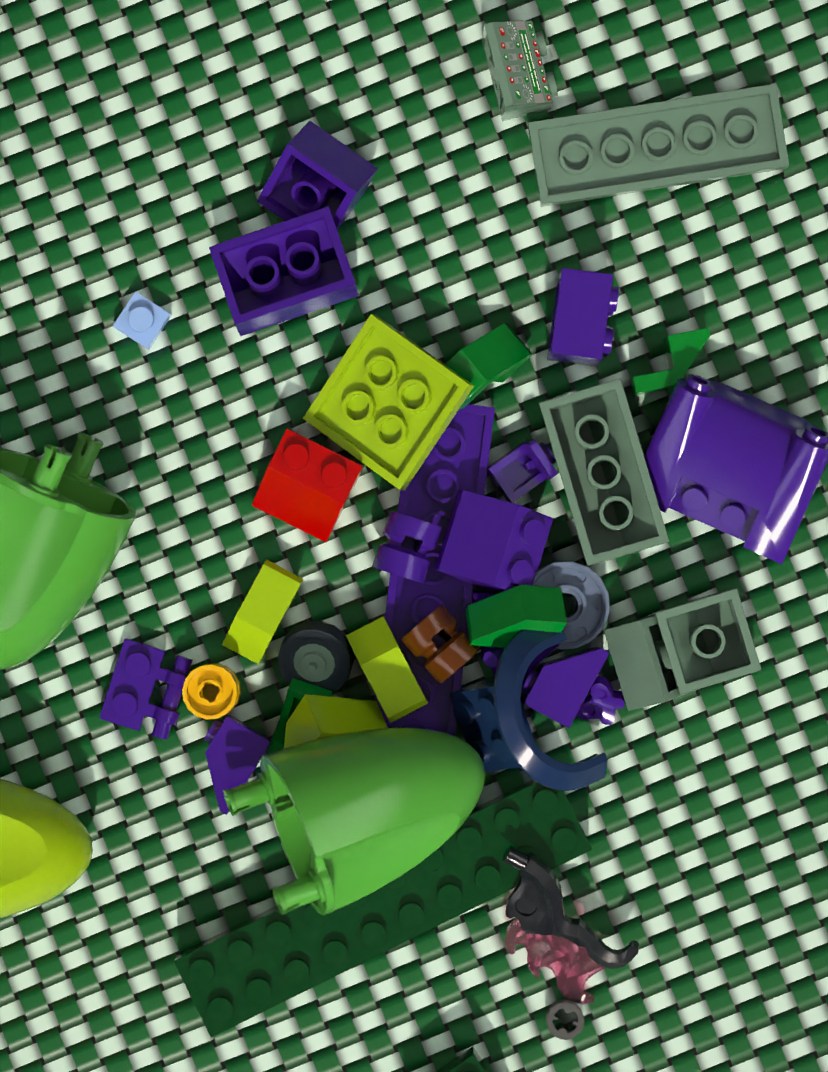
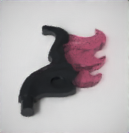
M509 846L502 861L520 870L519 875L522 878L509 895L506 905L505 916L510 919L516 917L507 927L505 935L507 950L512 955L515 953L516 944H523L528 952L527 962L529 969L536 978L540 977L541 967H548L557 978L559 990L568 1000L580 1004L594 1002V995L584 991L585 982L605 968H620L631 962L638 954L639 943L635 940L631 941L621 950H615L605 945L581 918H570L566 915L561 885L547 864L532 852L526 855Z

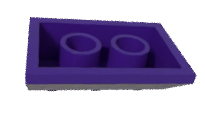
M329 206L209 247L240 337L359 296Z

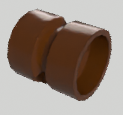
M442 604L401 639L416 657L424 656L426 658L424 667L439 684L444 682L480 650L479 646L470 645L469 635L466 631L457 632L455 629L457 621ZM436 634L446 641L438 649L431 640Z

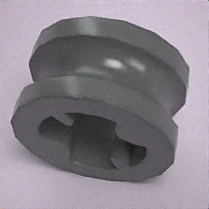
M560 999L549 1006L546 1012V1023L549 1031L555 1037L569 1040L581 1033L584 1026V1016L581 1008L575 1002L569 999ZM564 1009L567 1014L575 1012L577 1019H572L574 1026L571 1029L566 1030L563 1025L556 1027L553 1024V1020H558V1016L555 1014L557 1011Z

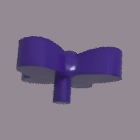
M597 676L590 688L591 695L586 696L576 715L582 719H599L601 723L611 725L615 721L616 709L625 707L623 692L620 690L615 691L605 677Z

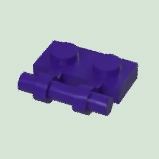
M125 638L99 719L140 731L145 716L156 719L151 735L167 740L172 725H177L180 713L177 712V708L182 696V688L193 660L177 655L172 670L163 668L161 665L166 653L165 650ZM157 680L168 683L161 706L150 703Z

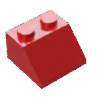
M286 429L267 467L252 506L327 543L362 473L363 466Z

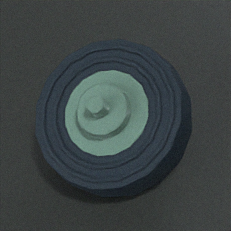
M307 621L295 626L284 637L278 653L280 672L289 685L292 678L334 692L348 680L354 664L353 649L346 635L336 626L322 621Z

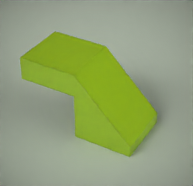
M266 559L238 610L222 645L259 664L279 624L287 613L303 578Z
M384 616L346 635L390 723L428 704Z

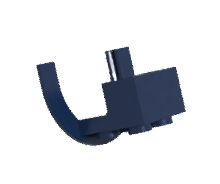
M522 629L505 647L494 677L483 679L450 693L454 706V716L460 724L465 742L477 751L484 763L485 772L520 767L536 782L560 791L581 789L605 778L608 762L605 753L593 754L576 763L568 764L556 761L542 752L535 743L521 702L522 682L529 665L545 649L567 640L564 631L558 633Z

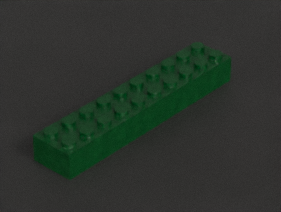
M531 780L474 808L466 821L441 847L418 865L378 890L326 915H320L311 903L290 910L283 915L278 907L275 906L178 954L174 963L210 1037H213L516 888L522 878L519 875L520 870L502 861L509 846L526 855L532 852L547 864L551 870L591 851L592 848L564 791L551 789L535 780Z

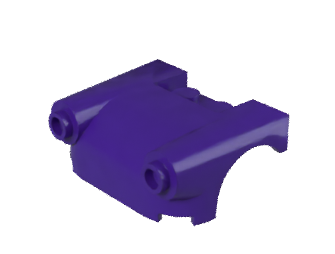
M689 374L687 378L677 379L644 458L660 511L666 513L668 508L745 541L744 548L782 564L828 463V433L795 414L726 384Z

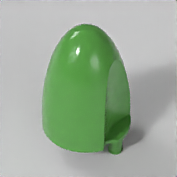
M79 433L71 454L65 450L60 453L59 447L46 444L41 460L25 453L0 448V670L17 666L44 650L76 618L109 571L137 515L135 509L126 500L93 481L89 475L100 448L104 444L98 438H95L94 441L91 440V435Z
M382 728L319 738L265 755L261 758V773H258L257 779L231 789H225L223 792L232 816L265 802H268L271 806V815L278 836L297 880L272 888L275 902L281 914H286L290 910L311 903L320 915H326L385 886L418 865L441 847L466 821L478 803L484 788L485 768L477 751L470 744L456 736L430 729Z

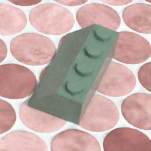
M621 379L539 403L587 567L669 542Z

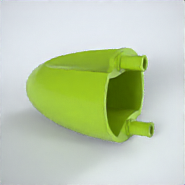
M0 779V918L47 902L75 884L90 864L93 847L89 832L78 817L50 797L32 789Z

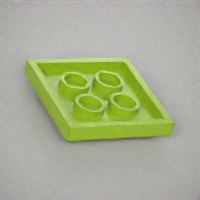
M370 314L303 419L397 489L406 490L474 385L377 315Z

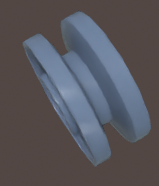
M570 560L550 562L537 570L533 586L561 588L562 593L572 594L576 599V608L572 614L566 616L567 624L563 629L567 640L561 642L557 648H579L593 641L605 627L610 612L609 593L602 579L587 566Z

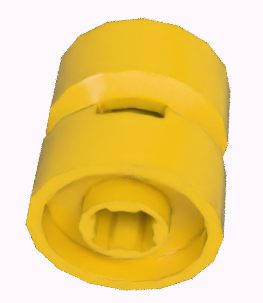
M218 663L202 665L192 670L185 679L182 688L183 701L188 710L195 716L207 720L218 719L232 711L238 704L241 695L240 681L236 673L228 666Z

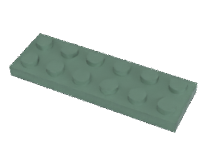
M776 84L528 122L540 207L769 172L789 167Z

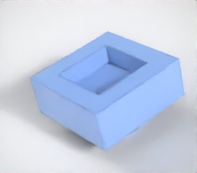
M135 291L113 324V327L150 350L172 315Z

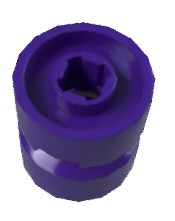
M390 510L383 531L388 539L386 543L378 546L372 567L424 584L430 565V560L426 554L428 551L435 550L442 527ZM405 536L415 539L412 551L401 547Z

